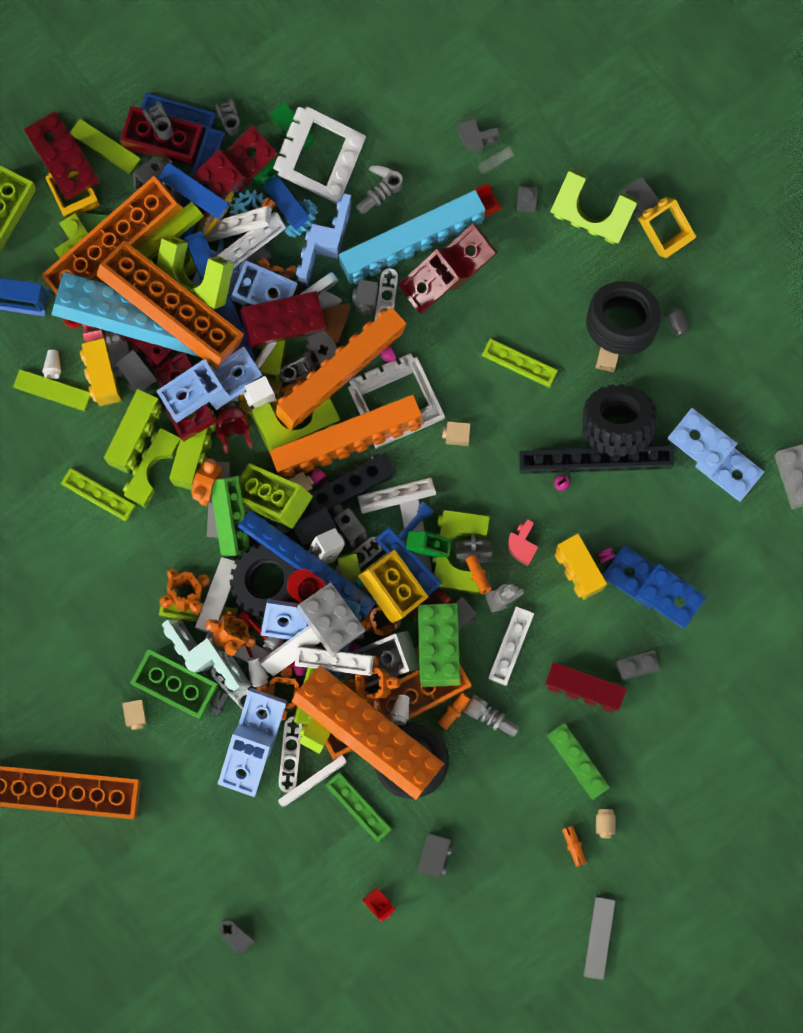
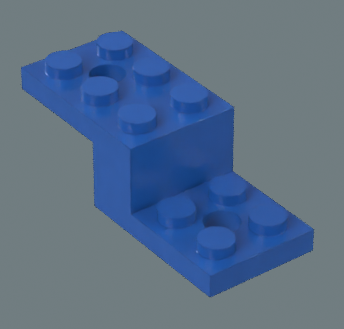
M626 545L623 546L603 574L604 579L648 610L654 608L682 629L686 628L707 598L662 565L654 566ZM624 568H633L634 575L632 577L625 576ZM676 597L684 599L685 604L683 607L675 606L674 599Z

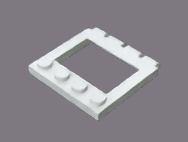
M298 107L293 120L299 124L291 123L286 137L292 139V141L284 140L279 153L285 156V158L278 156L273 169L279 171V176L338 204V200L342 198L366 136L309 107H305V109ZM313 122L346 138L327 186L293 170Z
M411 353L399 358L400 365L397 364L396 360L381 365L384 372H380L377 367L364 373L365 380H363L361 375L349 380L351 386L348 387V390L359 414L362 415L369 412L363 399V394L414 373L429 405L420 409L424 425H421V428L418 430L445 419L444 413L418 358H413ZM408 430L403 432L401 437L386 438V442L380 445L374 444L375 449L380 448L416 431L411 432Z

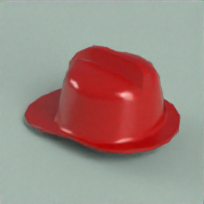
M307 569L294 571L287 581L288 593L300 603L326 586L321 578Z

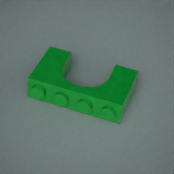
M285 102L270 113L272 122L285 136L292 122L299 124L293 120L295 113ZM310 130L302 150L308 149L313 144L314 134ZM252 148L248 152L250 158L255 157L257 154ZM279 153L252 180L257 187L262 184L265 185L271 180L273 174L279 173L273 167L278 156L284 158L285 156Z

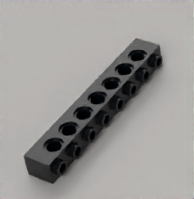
M673 446L645 447L640 452L636 451V454H625L623 457H619V455L610 456L606 452L603 454L598 451V448L519 451L518 455L519 474L672 469L674 466Z
M385 453L373 455L369 458V462L365 464L361 462L355 465L349 473H346V471L336 476V480L322 483L319 486L320 488L314 492L313 490L307 491L313 496L308 504L311 509L308 513H302L297 523L325 507L330 513L336 505L341 504L342 506L357 498V496L395 477L396 473ZM370 468H375L378 473L375 476H369L367 471ZM358 477L361 479V483L356 486L350 483L351 479ZM338 486L344 488V492L340 495L334 493V489ZM319 496H326L328 498L327 502L324 504L318 503L317 498ZM267 517L263 519L269 524L275 523L277 525L276 529L286 536L293 533V529Z

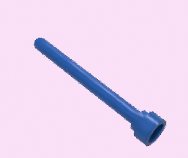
M424 502L418 506L417 515L398 535L401 540H405L408 537L409 531H413L423 518L426 519L427 516L430 517L434 511ZM384 551V553L378 559H380L387 553Z

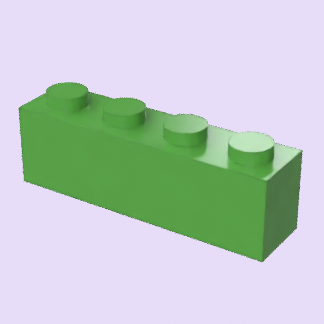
M239 476L219 477L213 483L211 496L221 556H236L245 550L247 552L250 551L248 534L238 527L245 517Z
M565 723L547 735L592 800L610 788Z

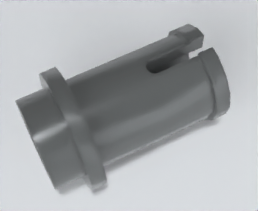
M217 690L211 706H208L210 708L208 712L217 716L223 713L221 710L228 694H222L221 691Z

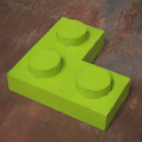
M75 213L59 223L69 238L54 248L59 258L65 255L88 234Z

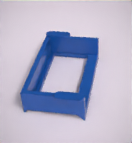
M0 278V299L34 303L36 306L31 307L0 302V310L45 316L48 296H52L50 290L44 289L38 283Z

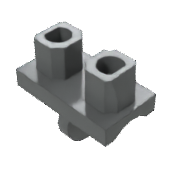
M471 534V540L456 541V555L460 563H466V558L471 555H477L480 563L488 562V558L491 557L490 540L475 539V534Z

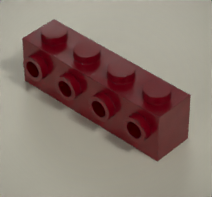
M116 334L123 342L128 341L131 344L130 348L136 354L141 353L145 357L144 361L150 367H159L173 354V349Z
M555 662L551 665L544 685L548 687L547 690L556 694L559 691L566 693L565 697L572 700L580 698L585 700L584 704L595 707V705L602 706L603 711L612 714L614 711L618 712L620 710L627 689Z

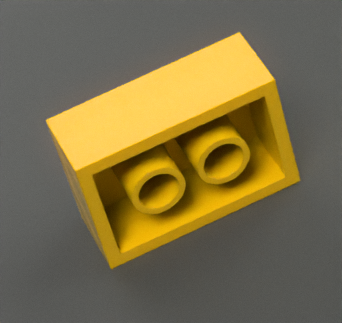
M104 338L83 343V350H80V355L85 366H87L84 372L86 379L91 384L88 388L93 401H97L99 406L122 401L117 379L113 372L109 348Z
M579 534L557 545L556 554H554L559 564L563 563L565 567L564 573L569 581H573L575 585L573 589L578 598L582 597L583 600H586L604 590L607 583Z
M395 549L382 556L358 575L391 623L405 617L428 598V595Z

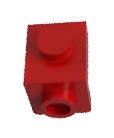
M489 183L474 189L485 208V217L501 210L500 204L493 195Z
M377 887L362 899L380 922L390 918L396 910Z

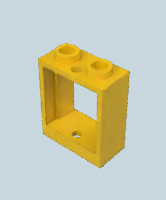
M71 171L69 173V178L79 173L77 171ZM51 173L45 177L65 219L73 213L80 216V213H86L100 206L91 187L87 189L90 194L89 197L64 207L54 186L57 183Z
M663 198L658 202L657 206L645 210L642 213L643 215L638 218L655 250L661 257H669L696 238L676 199ZM669 208L681 232L662 245L649 221Z

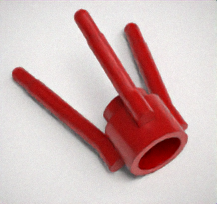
M244 611L237 616V618L247 623L249 630L254 627L261 635L262 625L249 612ZM245 646L249 657H254L251 648Z

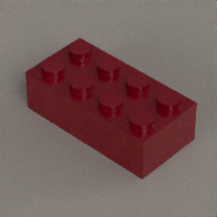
M130 106L120 138L122 147L163 159L168 157L171 161L194 167L204 136L203 125L167 116L173 128V135L171 138L163 140L158 137L153 127L147 121L142 111L144 109ZM163 126V127L160 128V130H161V131H164V130H166L168 127H167V126Z
M317 291L246 306L240 311L249 348L315 334L326 329Z

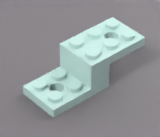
M167 620L162 624L165 635L172 639L175 644V650L186 660L185 665L190 671L207 672L214 666L218 673H222L226 679L224 682L230 690H247L252 686L233 656L228 655L225 649L217 646L213 638H207L198 645L182 620Z

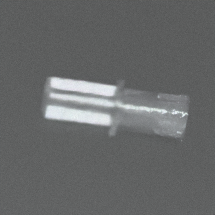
M508 146L496 154H491L490 158L478 164V168L482 174H485L497 166L500 167L503 162L514 157V153Z

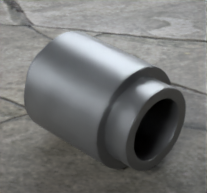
M675 307L666 312L667 316L665 319L676 337L690 331L688 327L690 324L682 309L678 310Z

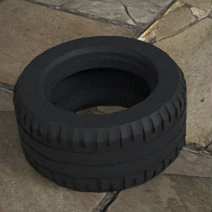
M629 281L608 283L598 289L591 299L586 316L588 333L598 346L613 354L631 355L639 353L649 347L656 336L662 315L660 304L655 296L642 285ZM612 307L628 308L637 313L641 318L642 325L635 329L619 328L610 323L606 318L605 311Z
M417 723L399 725L398 727L414 740H419L426 744L432 751V754L445 763L418 798L425 797L434 792L446 777L449 767L447 747L438 733L425 725ZM375 768L380 782L389 792L402 798L414 799Z

